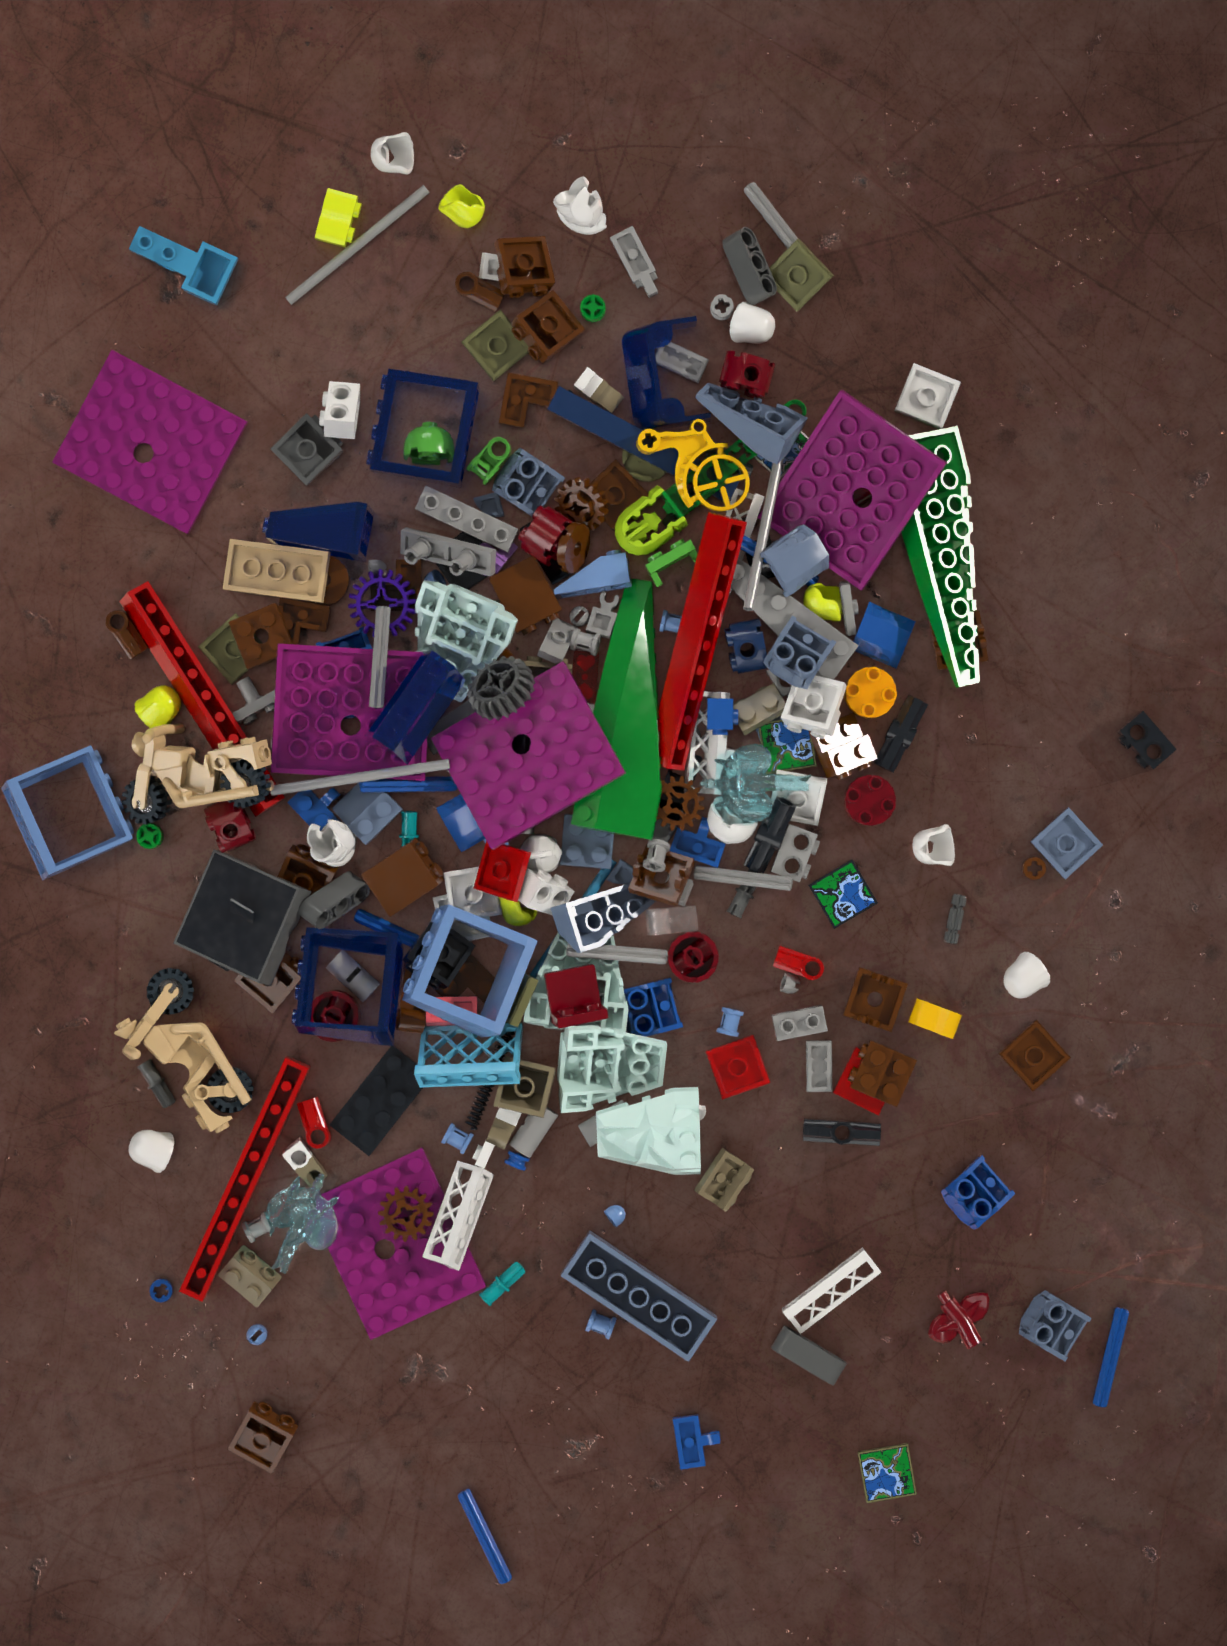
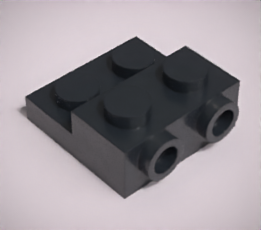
M431 920L402 959V961L407 963L405 968L411 973L414 971L412 969L413 962L423 949V937L432 927L433 922ZM451 928L428 985L436 990L448 988L476 945Z

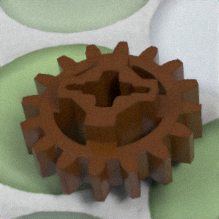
M580 477L565 482L557 490L559 495L554 498L556 502H559V505L555 507L556 511H561L562 515L573 522L586 524L589 531L595 530L606 520L604 515L609 513V510L604 505L609 501L602 498L605 491L597 490V482L590 485L589 478L581 481Z
M670 776V783L668 784L662 780L661 796L665 793L668 798L667 805L662 809L659 803L656 820L660 818L663 820L661 823L662 828L670 824V831H674L675 826H679L680 830L684 831L685 824H688L691 828L694 826L693 818L696 820L701 819L697 812L704 811L705 807L699 805V802H702L705 798L697 795L701 790L700 787L692 788L693 780H690L687 784L684 783V776L680 777L679 782H675L673 776ZM672 787H682L688 791L683 794L677 793ZM670 794H672L673 797H675L677 800H680L681 798L684 800V802L682 803V810L685 814H683L682 811L679 810L677 807L674 809L671 808L673 801ZM694 798V810L690 815L687 805ZM670 814L679 815L682 820L674 821L667 818V816Z
M405 1185L404 1191H400L397 1186L394 1188V1195L390 1192L386 1193L388 1202L383 1200L380 1202V1205L385 1207L384 1210L378 1211V1215L384 1216V1219L380 1221V1225L387 1224L388 1227L385 1233L388 1234L393 1231V1239L395 1240L399 1235L403 1236L404 1242L407 1241L409 1235L414 1240H417V1232L424 1235L426 1233L424 1225L431 1226L432 1224L427 1218L434 1216L433 1211H428V1208L433 1203L432 1201H424L427 1196L426 1193L421 1196L418 1195V1187L411 1192L408 1185ZM405 1196L412 1197L419 1203L413 1204L408 1202ZM396 1200L397 1209L389 1214L390 1206ZM402 1207H405L406 1210H414L409 1216L410 1219H407L405 1216L397 1217L402 1212ZM423 1212V1219L418 1226H416V1215L421 1214ZM400 1223L405 1226L406 1230L399 1229L394 1224Z

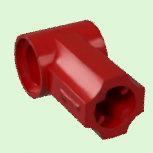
M779 946L773 967L809 980H815L822 976L824 964L819 958ZM810 961H815L820 966V971L815 976L807 974L805 970L806 964Z
M315 1097L297 1103L308 1145L316 1149L327 1146L331 1141V1132L327 1127L319 1098ZM317 1129L325 1134V1140L322 1144L315 1143L312 1138L313 1132Z

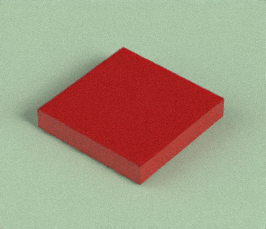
M486 841L473 889L518 902L531 852L506 844L492 850Z
M754 1035L705 1051L722 1100L770 1083Z
M855 1047L833 1093L879 1116L885 1102L849 1087L851 1083L848 1081L849 1074L853 1066L858 1067L861 1060L858 1057L860 1049Z

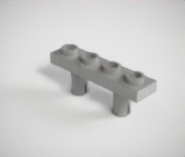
M425 486L415 507L416 510L507 553L519 531L518 528L428 486Z
M408 527L401 530L400 554L405 555L404 559L409 564H415L418 560L423 559L450 566L449 570L455 576L461 575L465 570L487 576H492L495 573L496 549Z
M246 677L236 683L246 701L244 707L232 713L239 725L241 723L244 726L251 724L258 719L256 715L263 711H266V713L274 711L275 690L260 696L250 677Z

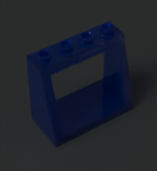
M388 369V374H383L381 389L384 390L383 400L378 399L376 414L380 415L378 425H373L371 439L375 440L373 450L369 449L366 464L370 465L371 472L462 488L480 392L478 382ZM397 381L466 391L451 472L382 461Z
M362 502L270 512L269 518L265 517L262 532L265 533V538L274 545L331 552L330 556L365 562L375 512L367 503Z
M433 650L423 651L364 736L408 765L466 680L454 665Z
M306 927V935L301 936L300 943L301 951H304L303 960L298 961V975H301L300 985L296 984L295 1000H298L297 1009H293L292 1024L295 1025L298 1033L394 1046L404 947L399 934ZM319 946L385 956L378 1026L311 1022Z

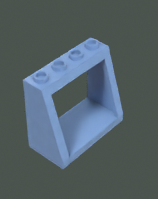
M91 745L7 780L1 787L42 881L133 839L131 835L134 834L133 827L128 819L125 820L121 813L123 810L122 802L118 796L114 797L111 787H113L112 780L108 773H103L100 764H103L102 758L98 750H93ZM83 763L115 837L58 863H54L22 789Z
M452 905L440 906L432 915L431 922L433 924L430 931L423 937V949L413 962L412 969L414 971L411 978L404 984L402 1000L481 1038L501 1035L537 940ZM454 919L508 945L480 1015L425 993Z

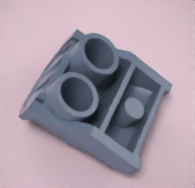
M518 448L508 458L496 476L492 491L532 517L540 505L544 507L558 484L563 482L565 477L524 449Z
M804 524L797 526L760 553L784 590L783 594L785 597L792 595L812 578L829 568V554L817 533Z
M792 616L763 663L774 675L794 687L808 689L817 672L834 648L836 641H829L796 621L797 618Z
M1044 1290L1033 1298L1022 1316L1019 1334L1066 1362L1067 1354L1087 1321L1090 1322L1092 1318Z

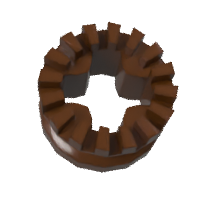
M1030 857L1024 861L1022 871L1027 878L1037 880L1044 876L1046 865L1042 859ZM1032 861H1036V865H1041V870L1037 871L1036 876H1033V873L1027 870V866H1031Z

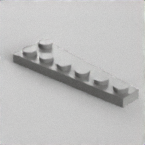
M738 558L731 589L745 601L751 566ZM760 574L753 611L778 636L790 618L794 616L797 618L796 621L829 641H836L831 653L816 674V676L834 680L859 645L792 596L785 597L784 591Z

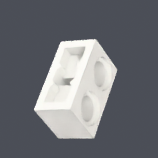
M329 381L328 392H323L322 406L326 408L325 411H320L319 425L324 426V437L355 439L360 407V384Z
M527 869L518 900L527 908L552 915L550 908L569 902L575 891L567 886L568 881L557 874L552 877L541 869L538 872Z

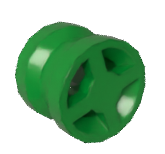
M594 294L584 297L580 305L582 317L592 323L600 321L606 312L604 300Z
M144 824L138 829L136 839L140 846L153 849L162 844L164 833L161 827L156 824Z

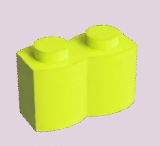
M330 188L327 189L315 234L316 240L346 248L347 242L352 243L355 228L351 227L353 218L359 217L362 203H358V196Z

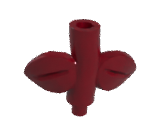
M946 1290L939 1293L937 1297L942 1303L939 1307L944 1314L938 1315L931 1322L928 1331L929 1337L936 1342L947 1343L951 1342L959 1333L967 1349H971L979 1344L982 1338L974 1323L982 1320L987 1314L989 1308L988 1294L982 1292L972 1293L964 1297L959 1304L955 1297L950 1298Z

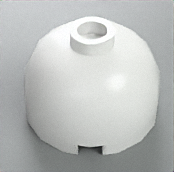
M724 795L716 797L713 803H711L708 812L707 823L710 832L725 844H736L746 841L755 832L760 818L758 810L747 801L746 805L738 802L739 798L735 796Z

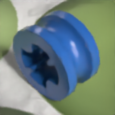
M509 1150V1158L505 1159L504 1163L525 1171V1163L529 1162L530 1158Z
M157 1279L150 1286V1296L156 1302H166L172 1296L173 1287L168 1280ZM161 1284H165L167 1286L165 1290H169L168 1295L156 1296L157 1291L154 1292V1287H160Z

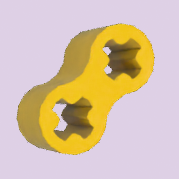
M917 998L908 1022L953 1039L962 1015Z

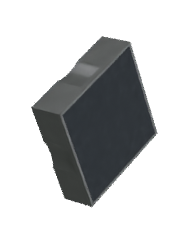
M214 849L174 940V944L257 983L271 986L284 957L288 939L300 920L299 907L310 896L311 891L283 878L270 875L230 854L221 853V851ZM231 898L255 912L253 924L230 912Z

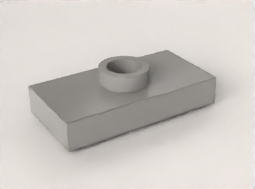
M663 338L652 363L698 384L709 359Z
M840 581L839 590L845 632L848 636L856 635L854 615L859 614L857 599L852 600L850 583L848 581Z
M560 619L554 620L537 656L555 664L561 663L570 647L573 632L578 627Z
M831 1040L806 1041V1092H832Z

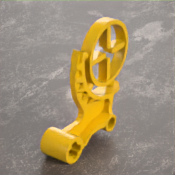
M694 420L688 431L656 432L653 429H645L639 434L636 446L643 454L649 455L668 448H675L678 451V459L675 466V482L678 493L688 509L694 505V502L699 501L710 510L718 512L729 511L741 504L747 496L750 480L745 466L738 459L724 454V448H728V443L715 444L706 431V423L703 420ZM694 425H699L702 431H695ZM645 436L655 440L651 448L642 444ZM717 449L718 455L708 457L699 466L692 463L702 453ZM718 459L733 462L743 473L725 479V484L745 480V488L741 498L732 505H730L726 488L724 486L720 488L725 507L709 504L699 493L716 488L718 486L717 482L697 486L700 470L710 461H712L716 478L718 480L722 478ZM689 469L695 472L693 476V491L695 495L689 497L686 484Z

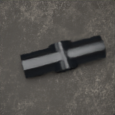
M911 695L907 696L897 718H894L884 737L886 740L877 755V759L874 761L876 765L894 773L905 749L909 748L918 730L916 728L928 706L927 703Z
M776 796L766 819L761 822L754 837L755 842L745 859L744 865L749 870L764 874L775 850L777 851L786 833L785 829L796 808V805L790 800Z
M804 1118L803 1141L837 1143L841 1145L880 1146L881 1123ZM841 1125L849 1129V1133L844 1139H839L835 1136L836 1128Z

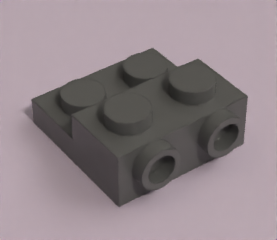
M307 413L270 448L306 486L344 452L341 448L343 442L339 438L324 437V430L322 429L324 426L319 425V418L316 415L311 418Z

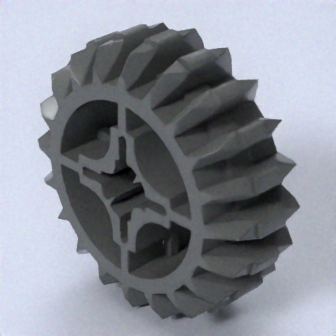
M502 656L499 661L494 658L492 663L489 665L485 663V667L482 670H477L478 674L472 676V683L467 685L469 691L466 694L470 706L482 718H487L489 721L493 718L499 721L502 716L508 718L510 713H517L518 708L525 707L524 702L530 700V694L535 691L533 687L535 681L532 671L520 658L515 659L513 656L509 658Z

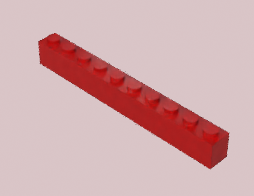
M708 512L659 705V719H657L658 732H660L659 757L661 758V767L682 771L685 769L747 525L745 521L725 515Z
M149 581L127 592L119 602L212 749H218V743L233 740L234 745L240 744V739L247 738ZM268 770L263 772L264 775H270ZM271 775L269 779H266V781L272 780L274 785H277ZM270 791L267 796H264L265 799L262 802L249 806L254 816L257 817L285 798L284 795L272 796Z
M290 1056L285 1057L179 1292L201 1302L206 1298L311 1068L310 1065Z

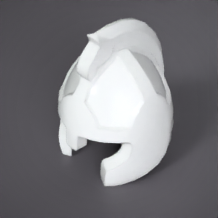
M582 176L571 184L569 190L556 195L553 203L557 208L560 219L567 227L577 233L592 235L607 228L605 224L606 215L603 213L602 201L597 190L589 193L587 190L589 181Z
M328 820V823L321 831L319 825L311 824L307 832V843L311 847L310 854L318 862H323L333 867L343 866L350 861L355 852L356 835L346 824L336 820Z
M533 834L522 843L520 849L531 852L527 869L536 872L541 869L550 873L560 865L562 849L559 848L557 839L546 834Z

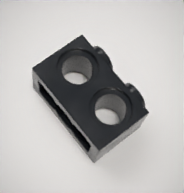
M1144 711L1137 713L1117 731L1120 735L1118 738L1119 742L1127 750L1131 748L1137 754L1135 760L1143 769L1148 767L1149 770H1154L1177 750ZM1134 725L1139 726L1143 732L1138 740L1133 739L1130 735V730ZM1151 744L1156 745L1159 749V755L1155 759H1151L1147 755V748Z

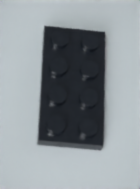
M392 1044L329 1125L366 1155L370 1156L423 1089L419 1087L414 1075L415 1065L418 1064Z

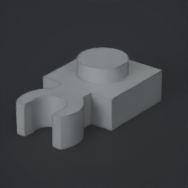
M603 591L600 594L601 608L593 606L586 627V633L593 635L598 633L601 634V637L611 640L617 613L612 612V610L618 607L620 600L619 595H615L614 601L607 603L605 601L607 594Z

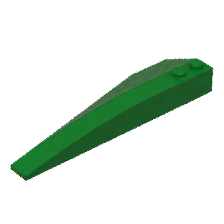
M958 426L908 435L946 461L947 464L902 530V536L936 640L955 687L959 688L979 683L980 677L978 649L975 648V636H978L977 626L974 625V611H976V600H973V588H975L974 547L970 543V533L973 532V525L969 521V508L972 507L971 496H968V485L971 482Z
M631 578L632 587H626L623 592L593 711L626 774L576 802L571 824L584 829L652 840L662 793V781L660 780L661 758L659 757L660 732H658L657 720L659 719L658 686L655 674V664L657 663L654 651L655 628H653L654 594L652 581Z

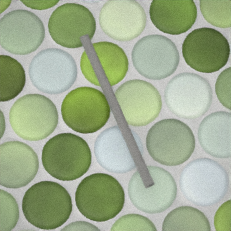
M422 185L288 294L285 297L287 301L292 305L428 195L430 192Z
M784 458L778 464L772 463L743 609L747 611H753L764 559L760 553L766 549Z
M449 759L277 784L274 785L271 795L450 769Z

